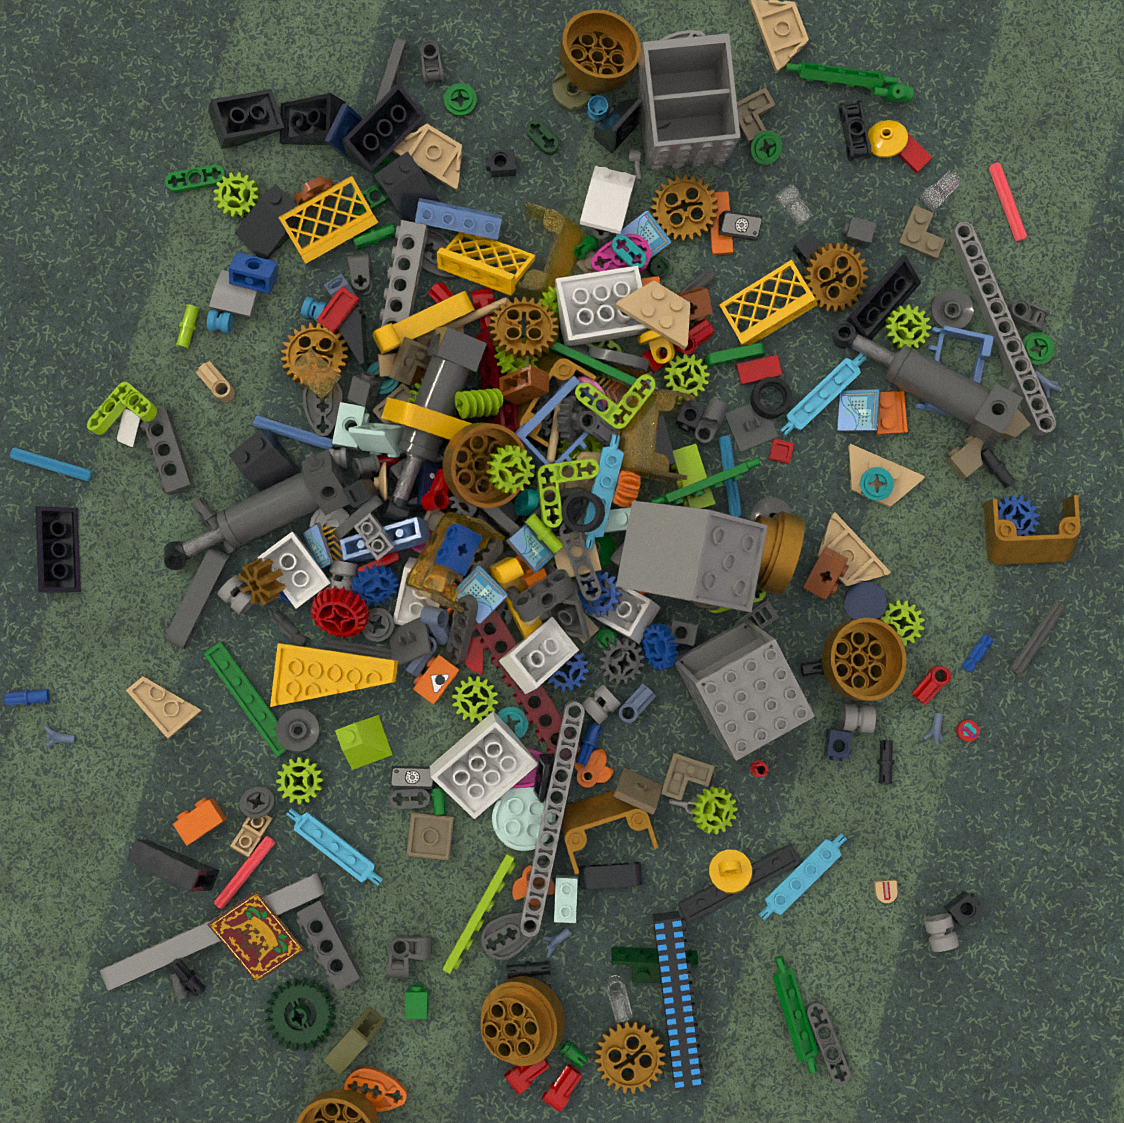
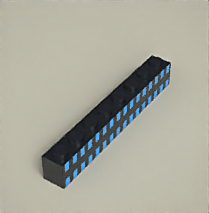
M678 911L652 914L675 1090L702 1087L701 1078H704L703 1065H699L698 1057H702L700 1043L696 1044L699 1029L698 1024L694 1023L693 1016L697 1015L695 1002H691L690 996L694 994L692 981L688 980V974L691 973L690 960H686L685 953L689 952L687 939H683V931H686L685 918H681Z

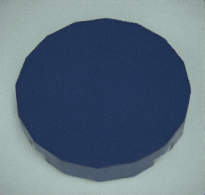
M866 581L851 587L844 601L845 610L853 620L860 618L879 620L887 611L888 606L887 596L882 588L873 582Z

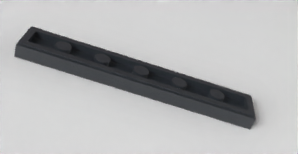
M789 843L751 864L752 879L743 891L735 894L725 893L712 884L677 904L687 923H690L799 865L801 861L792 844Z

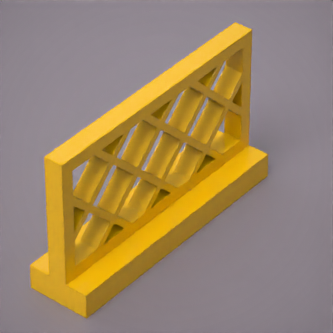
M352 176L278 217L305 264L378 223ZM349 183L354 188L352 198L341 195L343 187ZM332 195L337 197L334 208L323 205L326 196ZM340 198L351 201L348 212L337 209ZM354 202L363 204L366 212L361 215L352 214ZM308 206L319 207L316 219L304 216ZM322 208L333 211L330 223L319 220ZM336 212L347 215L345 224L341 226L333 224ZM291 216L300 217L298 229L289 227L285 220ZM303 219L315 222L312 233L301 230ZM318 223L329 226L326 235L320 236L315 234ZM292 231L297 232L296 237H294ZM300 233L311 236L309 244L303 248L298 243Z
M459 232L445 249L441 247L437 251L438 269L510 296L515 292L517 282L535 261L534 254L490 238ZM464 237L472 240L464 243L461 242ZM487 245L490 248L480 250L479 246ZM472 247L476 249V251L465 252L464 250ZM461 250L462 253L458 254L453 251ZM503 251L508 253V255L498 256L497 254ZM493 254L494 257L484 259L483 255ZM478 256H479V258H480V260H478V261H477V260H474V259H471V258H473V257H478ZM523 258L526 261L517 263L515 259ZM510 260L513 263L505 266H502L501 262ZM490 264H498V267L490 266ZM516 270V274H512V273H509V272H508V271Z
M792 260L719 304L743 346L755 344L818 305ZM791 267L794 271L792 281L781 279L783 272ZM769 280L776 282L774 292L763 290L765 283ZM780 283L791 285L788 295L777 293ZM794 286L803 287L806 291L799 298L792 296ZM750 292L758 293L755 304L745 302L746 296ZM762 294L772 296L770 307L759 305ZM776 297L787 299L783 308H773ZM732 303L740 304L737 315L730 314L726 307ZM744 305L754 307L751 318L741 316ZM758 308L768 310L765 319H755ZM740 319L750 321L749 328L740 333L738 329Z

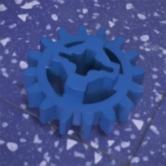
M1011 495L1009 499L1005 497L1001 499L1002 503H997L998 519L1013 522L1016 526L1017 536H1029L1028 533L1036 531L1033 526L1039 525L1035 518L1040 515L1034 513L1037 506L1031 507L1029 505L1031 503L1030 499L1024 502V496L1022 495L1017 500L1015 495ZM1008 506V512L1003 515L1005 508ZM1012 516H1018L1019 520H1013Z
M373 564L372 569L366 566L364 572L358 571L359 577H353L354 583L351 584L353 593L360 594V599H365L367 606L371 602L374 603V606H377L378 601L384 604L386 598L392 599L391 593H397L396 587L399 586L396 573L392 572L391 567L386 569L383 564L380 568Z
M597 571L596 576L601 591L604 593L601 594L598 600L592 602L593 607L584 599L581 590L577 592L581 603H583V611L587 610L589 615L595 612L596 617H600L601 612L608 616L609 609L615 611L614 604L620 605L621 602L617 600V597H621L622 593L617 591L620 587H616V584H614L617 578L614 576L610 578L609 572L603 575L602 571ZM592 577L590 580L584 581L582 586L586 583L589 586L590 582H595L594 578ZM604 581L610 584L612 590L606 589ZM590 586L586 595H591L592 598L596 597L593 594L598 592L597 588L593 589ZM608 599H610V601L604 606V603Z
M656 623L647 626V631L643 632L645 638L641 640L644 643V647L641 649L646 652L644 657L649 659L648 665L653 664V669L659 670L673 667V663L677 662L675 655L679 654L676 650L679 644L674 641L676 635H671L672 629L667 628L666 624Z
M575 653L573 657L578 660L576 662L566 661V664L572 667L569 670V679L564 672H560L558 669L550 676L547 683L554 682V689L562 686V692L565 691L566 687L573 691V685L575 684L580 687L579 680L586 681L583 673L589 672L588 669L584 668L588 661L581 660L584 654L577 655ZM580 668L578 677L573 681L572 674L574 670ZM560 675L564 677L566 683L557 681L553 676Z

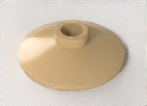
M383 462L379 476L374 477V485L379 490L383 502L388 498L386 462Z

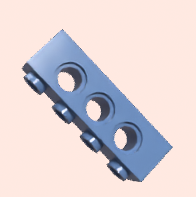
M419 198L415 223L498 240L502 216L499 214Z
M419 517L383 527L394 545V548L387 554L431 542L428 523ZM360 534L340 540L343 560L356 564L375 557L365 546V541Z

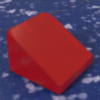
M651 349L641 355L642 358L650 361L648 368L653 374L668 364L657 363L652 356ZM660 349L659 355L662 359H665L666 355Z

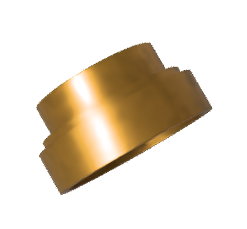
M587 10L575 15L565 26L559 46V57L568 78L575 86L589 93L602 94L622 86L632 77L638 63L641 44L635 29L621 16L606 10Z
M474 423L462 428L452 437L443 457V474L448 488L459 500L477 507L495 508L506 504L520 491L518 489L516 493H510L509 491L505 493L501 492V489L494 488L495 483L489 482L492 474L486 473L487 470L491 469L487 462H493L494 460L490 452L492 445L495 447L493 454L497 455V448L505 450V445H511L512 448L515 445L519 446L520 450H525L523 443L513 431L498 424ZM475 437L476 445L473 447L472 440ZM458 451L461 453L459 461L456 460ZM479 459V466L475 468V461ZM505 467V469H509V471L516 472V470L512 469V467ZM461 473H463L464 479L460 483L459 476ZM481 480L482 487L478 490V483Z
M780 511L772 518L758 515L754 521L768 525L757 587L759 590L776 595L783 594L792 579L800 556L805 529L803 517Z
M860 618L841 623L829 634L823 647L822 666L829 684L840 695L855 701H873L890 695L899 686L906 670V652L901 638L887 623L874 618ZM854 634H855L856 637H857V643H856V644H855L854 641H853V636H854ZM837 644L840 646L839 654L836 651ZM871 646L874 648L873 655L870 652ZM854 656H856V658H857V664H856V665H855L854 662H853ZM837 666H839V668H840V674H839V675H838V672H837V669H836ZM871 667L874 669L873 676L870 673ZM854 677L857 679L856 687L853 683Z
M527 976L510 978L493 989L483 1003L481 1010L482 1038L489 1051L500 1060L518 1066L536 1064L551 1054L563 1038L565 1015L561 1002L554 991L538 979ZM532 1022L535 1023L537 1029L533 1027Z
M332 1089L315 1096L302 1111L296 1122L380 1123V1119L373 1104L364 1095L353 1090Z

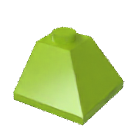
M379 715L335 730L341 749L352 770L393 755Z

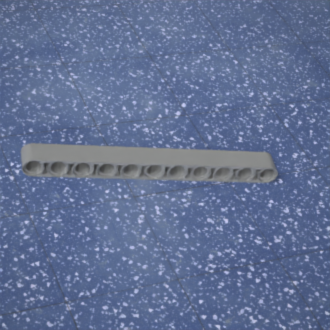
M961 222L952 230L950 234L951 242L990 334L994 336L993 341L1010 381L1017 384L1015 392L1023 397L1020 404L1027 420L1031 424L1030 428L1038 436L1045 435L1054 430L1056 426L1055 418L975 230L970 223ZM958 231L964 232L966 237L959 236ZM966 249L971 250L974 256L967 255ZM974 268L979 269L982 275H977L974 272ZM982 287H986L990 294H985L982 291ZM990 306H994L997 309L998 314H994L991 311ZM999 325L1004 326L1006 333H1002L999 330ZM1007 344L1013 346L1014 352L1008 351ZM1015 363L1021 365L1022 372L1016 370ZM1023 382L1029 384L1030 391L1024 389ZM1032 401L1037 403L1038 410L1032 408ZM1040 420L1046 423V430L1040 427Z
M576 700L569 701L564 708L522 909L520 929L528 937L535 936L540 929L581 733L584 708ZM577 705L580 707L578 716H570L568 714L571 706ZM567 727H574L576 729L575 735L571 738L564 735V730ZM564 748L571 750V756L567 759H563L559 755L560 751ZM558 770H565L567 776L563 780H558L555 777V773ZM554 791H559L563 794L562 799L559 801H553L550 796ZM554 812L558 815V819L555 822H548L546 816ZM545 834H551L554 839L551 843L546 844L542 841V837ZM542 855L549 858V862L545 865L537 862L538 858ZM536 877H542L545 882L541 886H536L533 884V880ZM536 898L541 903L538 907H531L528 904L529 901ZM527 920H533L536 925L534 928L528 929L524 926V923Z
M315 873L262 898L274 913L279 915L325 894V890L318 874ZM207 921L191 930L180 933L171 939L160 942L151 948L142 950L131 957L122 959L111 966L99 970L107 991L172 963L175 959H181L221 941L207 925L211 921Z

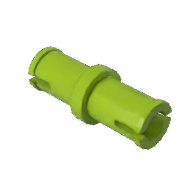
M186 304L183 321L179 324L181 329L176 343L177 346L189 349L193 331H196L195 323L200 308Z
M535 513L525 521L536 533L537 539L539 541L542 540L553 554L563 547L564 544L551 532L552 528L547 527Z

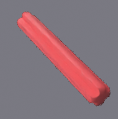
M994 163L989 167V171L1016 242L1022 241L1027 237L1024 225L1001 163Z
M266 836L214 901L218 908H225L274 846V839Z

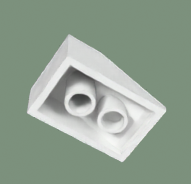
M595 166L580 224L621 234L636 176L626 172L610 170L606 167Z
M294 532L288 534L258 557V559L262 558V562L267 559L274 562L272 564V572L281 569L283 576L276 580L282 584L285 583L283 592L296 609L331 584L310 551Z
M409 557L404 566L393 618L395 624L404 625L419 618L421 610L426 605L441 608L443 601L441 596L445 594L450 571L437 564Z
M604 581L606 589L612 590L610 584ZM620 588L617 591L621 592L622 596L617 597V600L621 603L620 605L614 604L615 611L609 609L608 616H605L603 612H601L600 617H596L595 612L590 616L639 644L644 636L643 632L647 631L646 627L651 625L660 606L634 590ZM608 599L604 603V606L610 601V599ZM587 601L593 607L592 602Z
M551 617L505 654L499 662L523 692L527 694L537 689L579 649L556 620Z

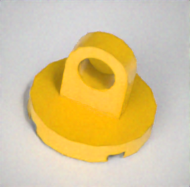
M653 330L642 333V335L637 337L639 345L649 344L652 356L657 363H669L674 358L673 343ZM662 347H665L668 352L665 359H662L659 355Z
M727 849L719 852L712 859L709 866V875L712 883L719 890L735 894L743 891L751 881L752 866L749 859L743 853Z

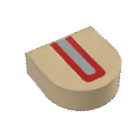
M874 881V891L877 899L883 903L893 902L898 893L897 881Z

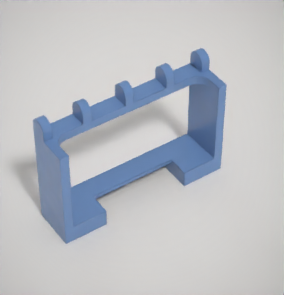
M943 326L942 328L932 327L931 332L939 334L936 346L928 345L927 350L935 352L934 360L938 362L944 335L979 343L972 380L980 383L984 362L990 357L994 336L949 326ZM927 402L916 404L915 406L916 409L951 416Z
M575 376L566 380L553 393L554 396L515 432L523 443L525 450H527V455L533 458L532 460L538 467L550 463L525 437L571 390L575 393L576 387L581 383ZM581 387V396L583 398L585 396L590 397L591 400L588 402L592 405L595 399L594 396L586 388ZM597 401V409L599 411H606V409ZM583 432L554 463L572 461L568 455L577 446L584 451L587 446L582 440L588 434ZM545 468L544 473H545V474L550 473V474L552 475V473H551V472H548V471H547V468Z

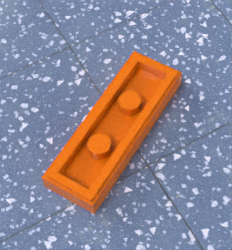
M728 191L715 192L711 198L716 197L718 199V202L714 204L718 206V211L713 212L717 214V219H711L714 223V226L710 227L712 255L733 254L732 237L719 235V215L725 210L730 211Z

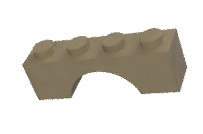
M1016 409L1000 437L1010 441L1031 424ZM972 434L964 440L966 444L963 447L959 448L957 446L948 453L950 457L946 460L947 464L961 480L967 478L983 465L981 448L985 441Z

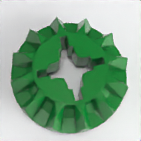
M454 84L444 94L446 109L453 116L460 115L462 117L465 114H470L476 107V93L467 84ZM459 93H461L463 99H466V101H463L462 107H460L458 102H455V100H458Z
M770 130L761 131L759 134L754 135V139L750 143V153L754 158L753 160L763 165L775 162L782 151L780 137ZM764 141L766 144H771V146L767 148V152L759 150L761 149V147L764 146Z
M1030 333L1022 341L1032 365L1045 364L1054 354V343L1045 333ZM1035 344L1037 347H1045L1039 351V354L1036 351H1030Z

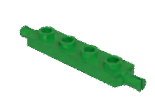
M787 62L785 71L796 72L800 78L809 82L821 80L826 84H835L836 82L843 83L848 87L858 85L864 86V88L873 90L874 87L882 88L884 84L893 85L897 83V77L885 76L881 72L829 65Z
M758 457L747 462L744 461L743 464L666 495L662 494V496L650 501L651 503L667 505L673 503V506L685 502V497L692 495L695 498L705 494L704 490L712 487L715 490L725 486L724 482L732 479V482L744 478L746 472L760 466V461Z
M778 956L774 958L778 971L772 977L798 1061L806 1062L809 1074H814L818 1072L814 1060L818 1055V1050L793 968H786L784 957Z

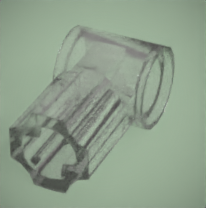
M949 170L936 184L928 187L919 199L934 213L947 200V197L962 183L960 177L955 172Z
M788 184L773 196L774 202L781 206L780 210L786 211L798 228L813 217L812 212L801 200V195L793 184Z
M619 975L609 976L605 985L615 1022L628 1021L633 1018V1013L624 980ZM618 983L621 985V988L618 991H612L610 986Z

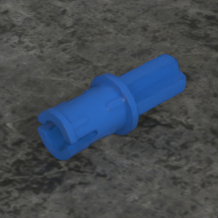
M25 689L23 692L5 693L4 702L6 705L25 704L26 706H30L31 703H49V689L35 691Z
M595 723L589 724L584 739L581 740L582 746L576 762L583 766L587 765L593 748H597L596 743L603 729Z

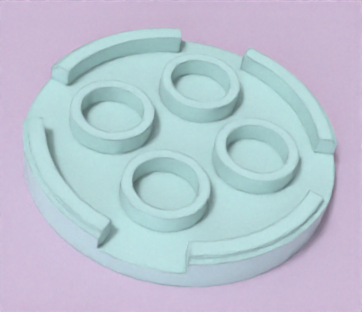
M532 786L509 789L497 800L492 813V824L498 838L506 846L519 851L535 849L545 801L540 803L533 792L534 787ZM549 813L546 816V820L548 822H555L556 813ZM545 834L542 837V841L545 843L551 837V834Z

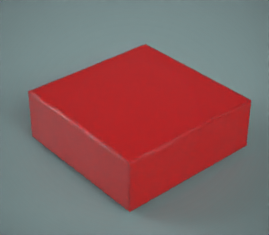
M773 439L768 459L789 465L794 443Z

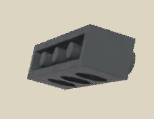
M165 405L157 407L155 418L149 422L140 420V426L143 432L147 433L148 440H146L149 451H153L155 458L152 460L153 465L161 476L159 480L160 487L163 492L166 491V493L173 495L194 488L195 485L170 409ZM163 427V433L160 436H156V429ZM166 446H169V447H170V452H169V454L166 455V456H163V455H162V450H163V448L166 447ZM176 466V473L169 476V468Z
M323 897L300 909L297 912L298 917H296L300 928L305 929L308 935L306 939L309 946L315 948L318 954L316 958L322 968L325 967L328 973L326 977L330 986L335 987L336 991L360 979L363 974ZM319 920L323 924V929L316 930L313 927V921ZM323 940H330L333 944V949H325ZM333 960H341L343 963V968H335L333 966Z

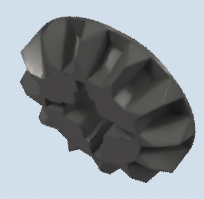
M382 608L369 610L366 627L362 630L363 635L374 642L388 639L394 632L395 622L392 615ZM381 619V624L385 629L378 628L375 631L376 627L370 622H378Z
M253 787L241 796L239 806L244 816H248L251 820L252 818L261 819L262 816L269 815V811L274 808V796L267 788ZM260 799L262 805H258L257 808H255L253 802L257 803V801Z

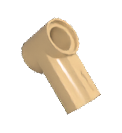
M210 361L198 368L196 374L220 401L229 402L234 398L235 390L233 386ZM227 387V392L223 395H220L219 392L221 388Z

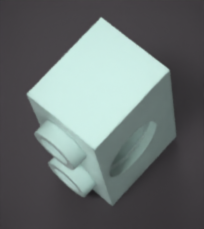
M340 402L332 441L335 447H347V449L360 451L359 446L347 431V426L350 423H357V426L369 424L370 413H367L366 407Z
M556 875L554 922L576 923L577 876Z

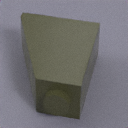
M368 1006L323 1061L340 1075L366 1047L385 1019L372 1007Z

